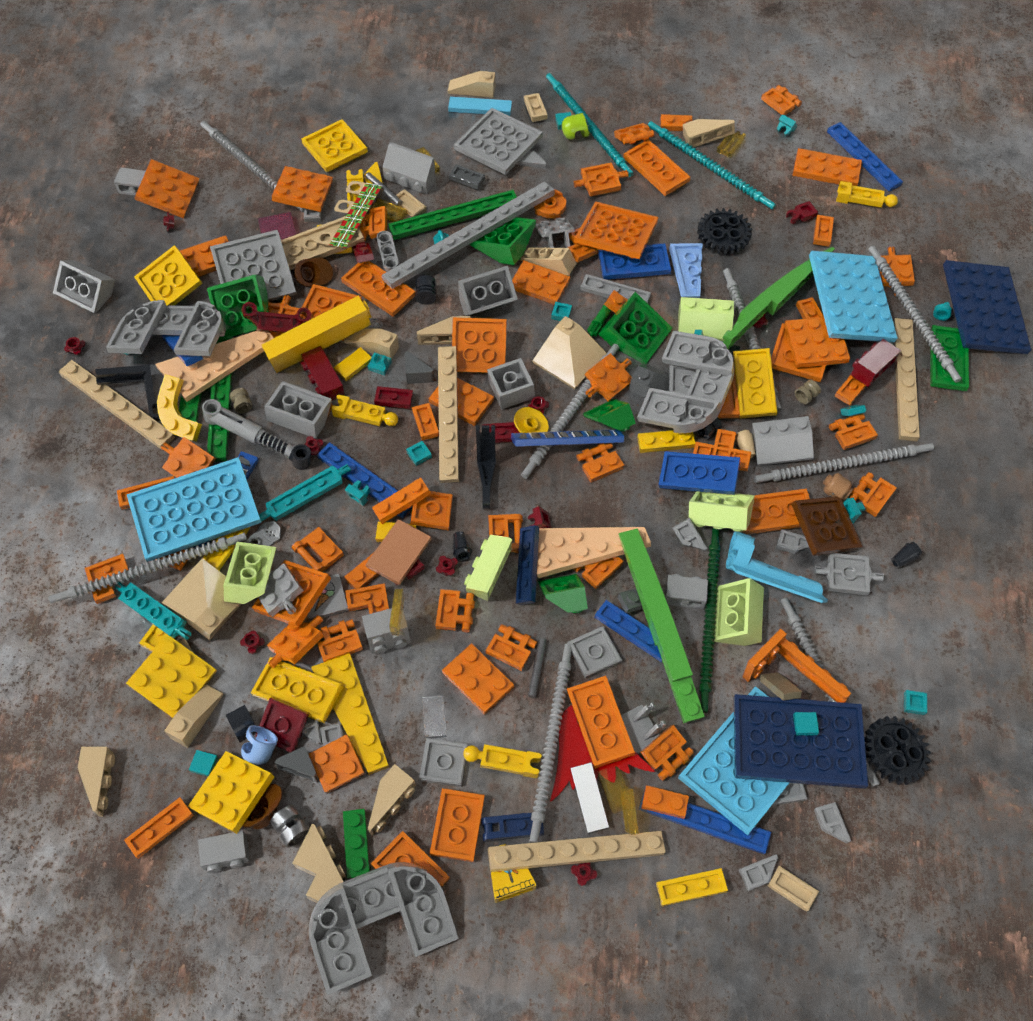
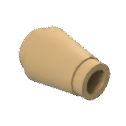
M749 430L738 432L735 441L740 450L750 451L751 458L756 456L753 434Z

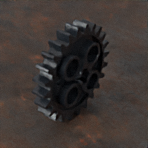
M724 208L722 211L716 209L715 213L710 210L709 214L705 213L704 218L701 217L698 223V239H702L701 243L706 244V249L711 247V252L718 250V254H720L721 251H724L726 255L727 251L733 254L734 250L739 253L740 248L745 249V246L751 240L752 228H750L751 223H747L748 218L743 219V214L738 216V211L731 213V209L728 212Z
M886 716L873 722L869 729L865 731L867 736L864 737V740L867 743L865 744V750L868 751L866 758L871 759L868 765H875L876 767L874 773L880 771L881 779L888 776L889 783L896 780L897 785L903 782L905 785H908L925 775L924 772L929 770L927 764L931 760L927 756L931 754V751L925 749L929 745V743L922 741L925 735L919 736L917 734L919 728L913 730L912 722L906 725L904 718L898 721L896 716L891 719Z

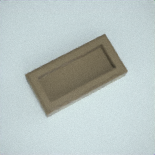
M779 672L761 674L760 682L783 701L801 698L802 691Z

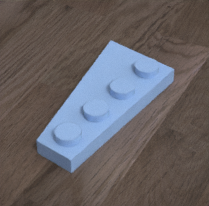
M703 243L670 244L669 246L681 297L700 298Z

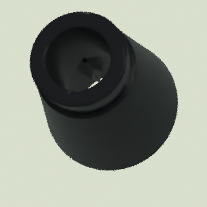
M458 531L453 534V556L458 561H465L471 557L472 549L465 533Z
M915 542L906 543L891 558V561L895 567L899 568L919 559L922 551Z

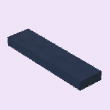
M536 525L520 528L516 604L518 605L535 603L539 527Z

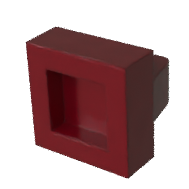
M540 506L533 508V513L528 516V520L531 522L535 521L533 525L539 528H552L548 512Z

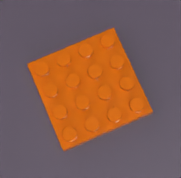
M595 201L575 236V243L640 259L658 223L659 217Z

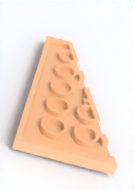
M257 330L216 344L211 356H202L203 359L190 366H186L179 357L155 365L163 376L167 374L184 380L180 395L188 402L264 352L261 345L272 340L274 337L268 331Z
M645 527L539 528L537 577L539 579L625 554L618 535L621 532L638 528L645 548L651 547V541Z

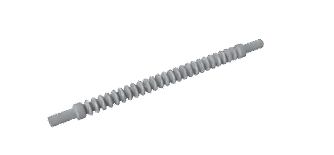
M205 121L201 122V126L209 132V135L240 160L257 177H260L273 190L275 189L278 181L233 144L218 129L211 127ZM296 207L301 212H304V208Z
M875 246L869 247L868 250L876 260L875 263L880 268L879 271L887 279L886 281L889 283V286H892L891 289L894 290L896 297H899L898 299L904 305L903 307L906 308V312H909L908 315L914 320L913 323L916 324V327H919L918 330L921 331V335H924L923 338L929 343L928 346L934 351L936 358H939V362H942L941 366L943 369H947L955 383L959 382L962 378L953 366V360L946 354L947 351L944 350V347H941V343H938L939 339H936V335H933L934 332L928 327L929 324L923 319L924 317L921 316V312H918L919 309L913 304L914 301L911 300V297H908L909 294L906 293L904 286H901V282L896 278L897 276L894 274V271H891L892 268L889 267L886 259L881 257Z
M726 268L723 272L727 280V289L729 294H731L730 297L734 301L736 313L739 317L740 312L745 308L744 300L730 269ZM751 327L745 333L748 345H750L749 348L751 350L761 349L754 327ZM774 384L777 412H779L782 408L777 397L778 391Z
M613 344L608 353L602 356L600 361L610 353L614 356L616 352L619 350V346L617 344ZM588 379L585 380L580 390L577 391L575 398L569 403L567 409L561 414L550 432H563V429L569 424L571 417L574 416L579 406L584 402V399L587 398L586 390L592 387ZM553 445L537 448V451L530 457L529 464L521 474L524 479H527L534 468L540 465L544 455H547V451Z
M933 443L918 446L908 445L907 447L903 446L902 448L898 447L897 449L893 448L892 450L888 449L882 452L877 451V453L872 452V454L867 453V455L862 454V456L858 454L857 457L853 455L852 458L848 456L847 459L843 457L842 459L837 458V460L832 459V461L817 462L816 465L812 463L811 466L807 464L806 467L802 465L801 467L796 466V468L791 467V469L786 468V470L781 469V471L777 469L773 470L772 473L754 476V482L759 483L770 480L776 482L780 481L781 478L783 480L786 477L790 479L791 476L796 478V475L801 477V475L806 476V474L811 475L812 473L816 474L817 472L821 473L827 470L832 471V469L837 470V468L840 470L842 467L846 469L847 466L851 468L852 465L856 467L857 464L861 466L862 464L867 465V463L872 464V462L877 463L878 461L882 462L883 460L887 461L888 459L892 460L893 458L897 459L903 456H915L917 453L934 450Z
M245 533L226 539L222 537L217 542L213 540L212 544L208 542L207 545L202 544V547L196 546V549L192 547L190 551L186 549L184 553L180 551V554L174 553V556L169 555L168 558L164 556L162 560L158 558L156 562L152 560V563L146 562V565L141 564L140 567L136 565L134 569L130 567L128 571L124 569L122 573L118 571V574L112 573V576L107 575L106 578L102 576L100 580L96 578L94 582L90 580L88 584L84 582V585L78 584V587L71 586L66 591L48 596L51 604L70 597L75 599L80 594L84 596L85 592L90 594L91 590L95 592L96 589L101 590V587L107 588V585L113 586V583L118 584L119 581L123 583L125 579L129 581L131 577L135 579V576L141 577V574L146 575L147 572L151 574L153 570L157 572L159 568L163 570L165 566L169 568V565L174 566L175 563L180 564L181 561L185 563L186 559L191 561V558L196 559V556L202 557V554L208 555V552L213 554L214 550L218 552L219 549H228V546L236 544V542L246 541L247 538Z
M788 598L782 599L781 603L789 617L788 623L790 626H793L792 630L796 631L794 635L798 636V641H801L799 645L803 646L802 651H806L805 655L812 657L815 663L823 669L824 665L820 664L821 659H818L819 655L815 654L816 649L812 648L814 645L810 644L811 639L807 638L809 635L805 633L806 629L802 628L804 625L800 623L799 615L795 614ZM825 695L826 698H829V702H836L829 695ZM866 758L868 780L872 787L880 785V782L872 766L868 765L871 759Z
M565 644L562 662L558 666L559 671L557 672V682L555 683L557 687L554 688L556 691L553 694L555 698L552 699L554 703H552V714H550V725H548L549 731L546 732L548 735L545 738L547 742L544 743L546 747L543 751L545 753L542 755L544 759L541 760L543 765L540 766L542 770L539 774L541 776L538 777L540 782L537 783L539 788L536 789L538 794L535 795L537 800L534 801L536 806L533 807L535 812H532L531 815L533 823L529 843L538 842L541 823L545 820L544 812H546V809L544 807L547 806L545 801L548 800L546 795L549 794L547 789L550 788L548 784L551 782L549 777L552 776L550 771L553 770L552 765H554L555 755L553 754L556 753L554 748H557L558 738L556 737L559 736L558 731H560L559 726L561 725L559 720H562L561 715L563 711L561 709H564V698H566L564 693L567 692V682L569 681L567 677L570 676L569 672L571 671V644Z

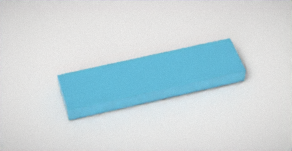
M450 97L448 111L486 114L491 108H494L511 116L512 101Z

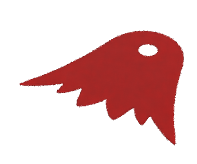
M572 705L564 711L562 720H560L558 765L550 802L562 792L569 781L572 790L575 789L571 768L592 763ZM636 752L633 756L598 768H594L592 763L596 780L598 773H600L601 776L613 783L616 780V766L630 774L628 764L638 769L655 772Z

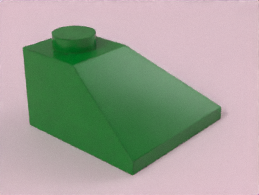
M612 399L582 413L588 419L621 432L629 430L630 426L636 424L630 404L616 399Z
M577 574L538 581L545 598L566 612L580 613L588 609L585 586Z

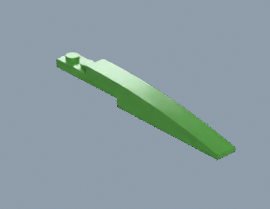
M831 247L823 252H834L835 248ZM810 259L772 284L740 312L731 331L728 330L723 336V343L727 349L739 340L766 312L774 315L814 276Z
M638 528L621 532L618 535L655 646H658L683 724L704 718L705 716L691 678L693 674Z

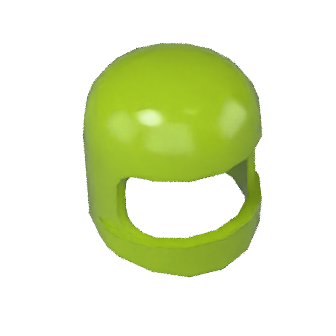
M583 113L568 116L562 121V132L567 139L574 140L577 131H580L583 137L590 136Z

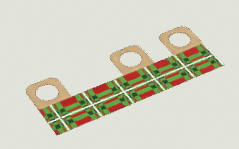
M351 181L346 188V192L359 194L355 202L348 200L338 201L334 210L348 214L336 233L320 231L315 242L346 248L382 186ZM353 184H359L360 189L352 191L350 190V186ZM341 203L349 204V207L345 210L338 208ZM322 234L330 235V239L327 241H321L319 237Z

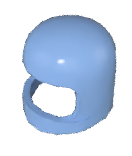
M250 725L246 732V738L250 742L242 745L241 755L244 760L254 765L266 764L273 754L278 738L268 729ZM251 732H257L256 739L253 737Z

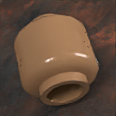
M836 473L833 476L829 474L823 481L825 485L823 491L829 497H839L844 501L853 490L851 488V481L840 473Z

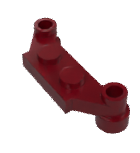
M246 302L242 306L243 316L248 318L257 327L256 330L285 333L309 321L311 318L310 310L305 307L300 308L295 315L257 311L256 305L252 302ZM246 309H250L251 313H247ZM300 314L304 315L305 319L301 318Z

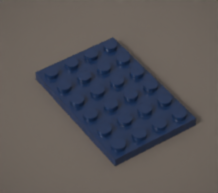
M946 260L943 267L963 348L1028 354L1031 351V346L1009 267Z
M734 695L735 778L863 789L868 787L862 704L804 699L783 701L778 697ZM795 712H816L819 729L818 735H796L793 714Z

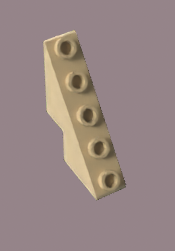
M312 824L293 861V865L297 869L315 876L306 896L309 900L317 903L328 890L344 882L343 878L346 875L341 865H335L333 858L336 855L331 845L326 847L323 841L326 838L321 826L316 828Z

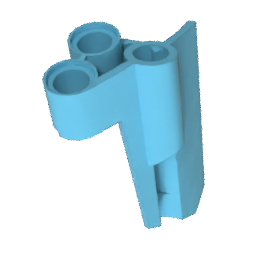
M738 531L734 532L726 560L727 569L814 601L827 603L828 599L822 595L823 588L819 582L802 576H796L751 558L755 545H753L755 538Z

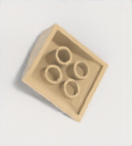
M565 316L555 326L533 359V363L575 390L587 378L584 374L607 353L578 323Z
M203 558L162 602L164 606L184 619L187 624L209 641L241 605L240 603L224 601L223 585L226 576Z

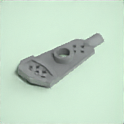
M275 521L264 522L244 543L258 541V545L272 546L280 541L281 528Z

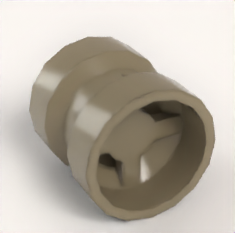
M808 380L803 386L795 390V396L802 404H808L812 398L817 397L821 393L819 385L813 380Z
M238 388L230 393V399L234 403L233 406L237 413H247L252 409L253 404L249 399L246 389Z

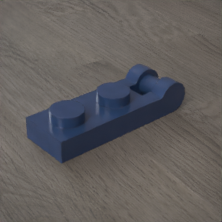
M532 812L482 818L481 823L484 826L483 841L492 842L495 840L530 837L533 823L531 820ZM541 823L539 836L544 835L543 823ZM499 824L500 831L493 832V825Z

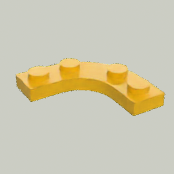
M165 374L157 400L159 418L164 427L172 434L197 442L202 424L182 417L178 410V397L184 380Z

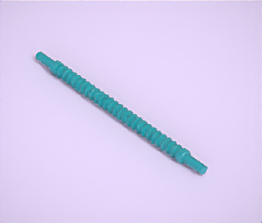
M548 73L546 78L553 85V89L559 94L561 99L564 100L574 114L583 113L588 131L616 165L622 168L623 171L627 170L628 177L633 176L634 172L626 164L624 157L619 154L607 137L602 134V131L588 117V114L574 100L572 95L567 92L563 84L557 81L551 73Z
M652 121L648 123L649 128L657 132L661 138H665L666 141L675 145L676 148L679 147V150L686 152V155L693 156V159H696L697 162L700 161V164H703L704 167L707 166V169L714 171L715 174L718 173V176L725 178V181L728 180V183H732L733 186L736 185V188H739L740 191L743 190V193L750 195L756 202L760 201L772 210L775 208L776 204L766 198L761 191L757 192V189H754L753 186L750 187V184L746 185V181L739 180L738 176L735 177V174L732 175V172H728V169L725 170L717 162L714 163V160L710 161V157L703 156V153H700L699 150L696 151V148L689 146V143L682 142V139H679L678 136L675 137V134L669 132L668 129L661 128Z

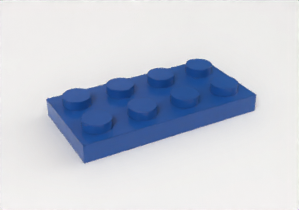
M665 243L646 245L640 259L630 258L629 256L615 254L606 250H598L602 277L606 280L671 273Z
M665 451L659 488L735 495L740 457Z

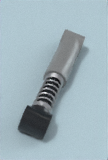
M209 399L203 403L202 410L206 423L218 425L254 444H262L267 446L268 449L271 448L272 451L276 450V453L280 452L281 455H285L286 458L292 461L296 469L304 470L310 466L311 450L308 446L303 444L296 446L290 443L287 444L286 441L283 442L282 439H277V436L269 435L264 430V427L222 407L217 400Z

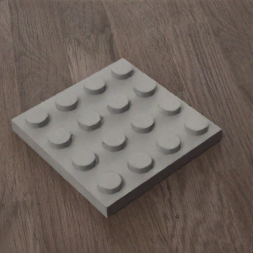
M491 108L454 144V150L506 175L543 137V132Z
M278 230L210 246L220 284L251 275H260L264 278L268 302L281 299L284 295H297Z

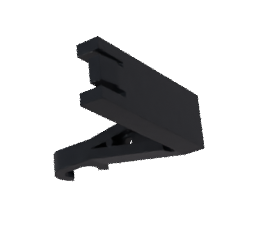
M150 365L95 369L97 385L145 381L144 386L149 416L155 421H160L159 414L153 413V408L157 407V400H155Z
M476 425L477 467L482 485L483 509H490V490L496 467L495 425H491V432L489 425H482V433H480V425Z

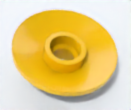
M524 407L515 413L514 424L520 433L548 432V421L540 411Z

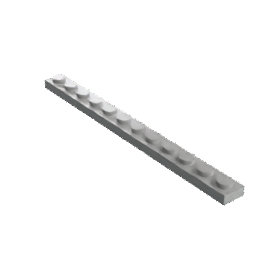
M542 182L382 274L383 281L392 289L552 197L555 195V189L546 182Z

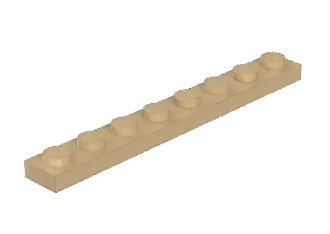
M895 318L893 323L897 340L894 342V346L901 350L895 360L899 440L918 441L920 435L913 320Z
M456 346L438 347L440 483L459 482Z
M73 360L58 371L62 377L160 449L161 446H164L165 442L169 444L175 438L174 434L169 432L164 426L106 384L97 385L96 377Z
M661 831L488 847L490 872L661 856L666 853Z

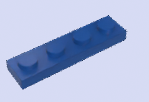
M606 600L596 612L594 618L662 662L658 646H655L650 628Z

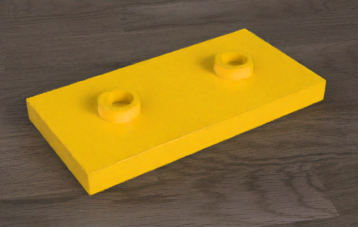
M770 348L733 351L740 418L777 415Z
M281 661L274 669L268 663L266 664L251 694L265 701H269L270 697H274L309 712V718L325 723L344 686L339 682Z

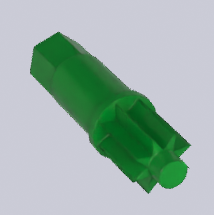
M603 305L587 329V333L591 337L597 336L612 311L605 305Z

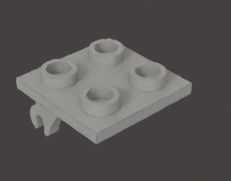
M557 218L552 222L541 221L535 225L541 237H547L549 248H554L552 234L563 232L565 248L570 247L568 233L575 232V228L567 219Z
M654 702L650 703L648 707L647 705L644 707L640 705L621 715L633 749L637 754H640L645 747L660 735L659 732L662 728L666 726L665 721H661L659 725H653L648 715L656 707Z

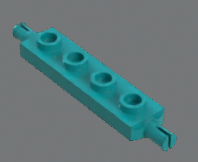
M348 464L339 469L331 466L267 502V510L259 514L261 522L270 516L277 521L342 484V475L351 471Z
M121 582L115 585V589L121 592L119 600L172 638L181 635L186 640L190 638L187 635L191 636L192 633L184 628L186 621L131 582L127 587Z

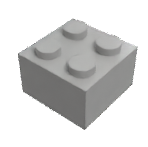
M521 358L487 369L489 384L501 410L535 397L534 384Z
M402 606L362 616L371 654L384 653L387 649L394 647L403 648L411 643Z

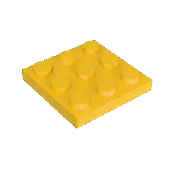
M343 119L301 138L302 144L326 172L368 152L365 144Z
M175 245L134 276L150 301L164 300L167 306H175L203 284Z
M167 634L126 684L173 718L209 682L217 670Z
M225 751L188 807L237 834L275 776Z

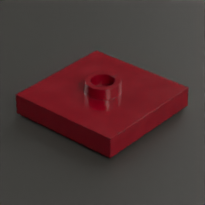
M270 697L259 726L273 732L278 738L276 746L291 753L297 748L310 713Z

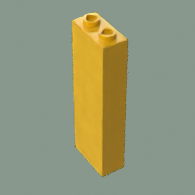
M358 295L261 346L275 372L278 373L302 361V353L319 346L325 349L370 326L369 318L372 317L369 312L370 309L366 301H361Z

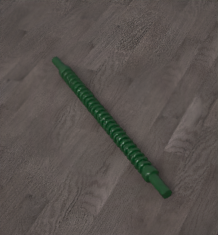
M712 528L711 544L708 549V556L710 558L707 565L709 567L707 569L709 573L707 574L708 585L705 604L707 609L704 610L706 614L704 615L705 625L703 628L705 630H703V634L705 635L702 637L704 639L702 641L704 645L702 650L704 651L701 653L703 655L701 657L703 662L701 663L702 668L700 671L703 673L700 674L702 678L700 679L699 692L701 693L700 704L703 713H708L709 693L712 692V685H710L712 680L710 678L713 677L711 674L713 672L711 668L713 663L711 662L714 660L712 658L714 656L712 651H714L713 645L715 644L713 641L715 637L713 635H715L714 629L716 627L714 624H716V621L714 619H716L715 614L717 613L715 609L717 608L716 598L718 595L716 593H718V590L716 588H718L717 583L719 582L717 579L719 574L717 573H719L718 568L720 565L718 563L720 562L719 553L721 552V546L719 545L720 529Z

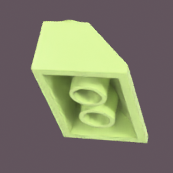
M681 297L678 310V331L694 334L695 330H702L704 336L724 341V334L728 330L731 331L733 327L734 301Z
M696 491L689 501V517L697 527L706 525L713 526L715 529L731 528L733 531L738 532L747 530L751 520L755 495L737 493L730 495Z
M490 535L488 540L484 539L480 549L482 554L480 557L477 556L472 565L475 569L472 575L468 574L464 582L466 592L473 593L474 596L483 600H489L512 550V539L509 537Z
M236 542L223 585L225 602L245 604L265 594L276 547Z
M751 578L718 586L714 641L742 646L761 643L764 587Z

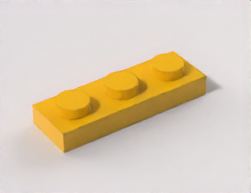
M674 430L639 433L637 435L640 453L695 447L693 432L675 433Z
M722 868L656 883L661 906L722 894L728 891Z

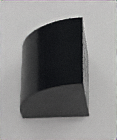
M243 705L226 714L239 742L247 739L246 732L248 727L255 725L247 707Z

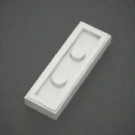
M592 763L571 768L587 832L591 833L609 828Z

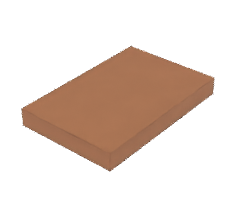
M398 519L370 557L366 567L400 585L431 541V536Z

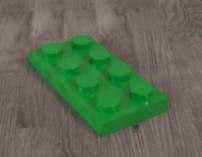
M932 325L931 331L934 332L933 335H936V339H939L938 343H941V347H944V350L947 351L946 354L953 360V366L962 379L955 383L947 369H943L941 366L942 362H939V358H936L934 351L930 347V386L967 391L969 388V348H963L958 328Z

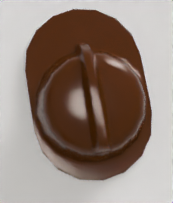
M323 258L303 259L295 266L294 278L304 286L311 287L313 284L324 285L333 276L331 264Z
M270 784L243 824V827L263 829L271 824L270 820L275 815L276 807L282 799V789L277 784Z

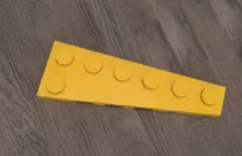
M350 653L312 666L313 673L339 682L344 686L333 709L345 732L349 735L368 774L371 775L389 768Z

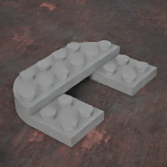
M164 300L151 301L142 304L143 307L138 308L136 311L132 309L121 319L106 349L108 353L142 354L151 335H180L174 348L176 355L211 356L219 336L224 337L225 324L220 311H217L214 305L207 302L197 301L195 306H167Z
M673 331L663 354L662 362L697 369L688 393L686 395L649 388L637 419L639 422L673 428L675 433H690L705 428L719 415L733 381L734 363L732 354L720 340L709 336Z
M408 862L391 863L342 882L328 890L320 898L311 914L309 940L327 995L372 976L357 931L360 927L400 911L415 957L459 939L445 894L440 884L427 870Z

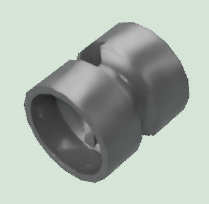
M294 805L282 808L270 820L276 832L281 833L280 838L287 848L303 841L310 829L304 819L300 820L301 815Z

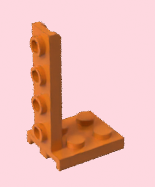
M779 629L748 661L742 676L747 682L753 677L757 679L764 671V666L766 664L771 665L777 658L776 654L779 653L836 702L845 703L851 695V692L843 683L837 682L826 669L820 668L812 657L802 653L795 643L789 642L785 638L787 634L782 629Z

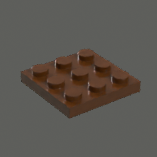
M827 497L795 500L791 504L813 556L857 551L863 547L841 498Z

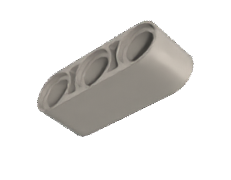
M388 231L379 232L377 234V243L383 270L388 272L398 266L399 262L391 233Z

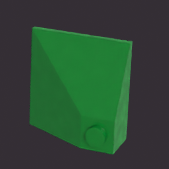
M515 217L469 245L499 263L515 265L525 252L536 225V220Z
M251 275L207 288L210 303L215 306L217 311H220L224 321V337H234L256 331L257 327L242 314V306L246 302L254 303L257 311L269 312L268 293L263 276ZM246 309V312L251 313V310Z
M634 292L599 332V335L611 347L613 344H617L619 351L642 364H646L672 330V327L646 301Z

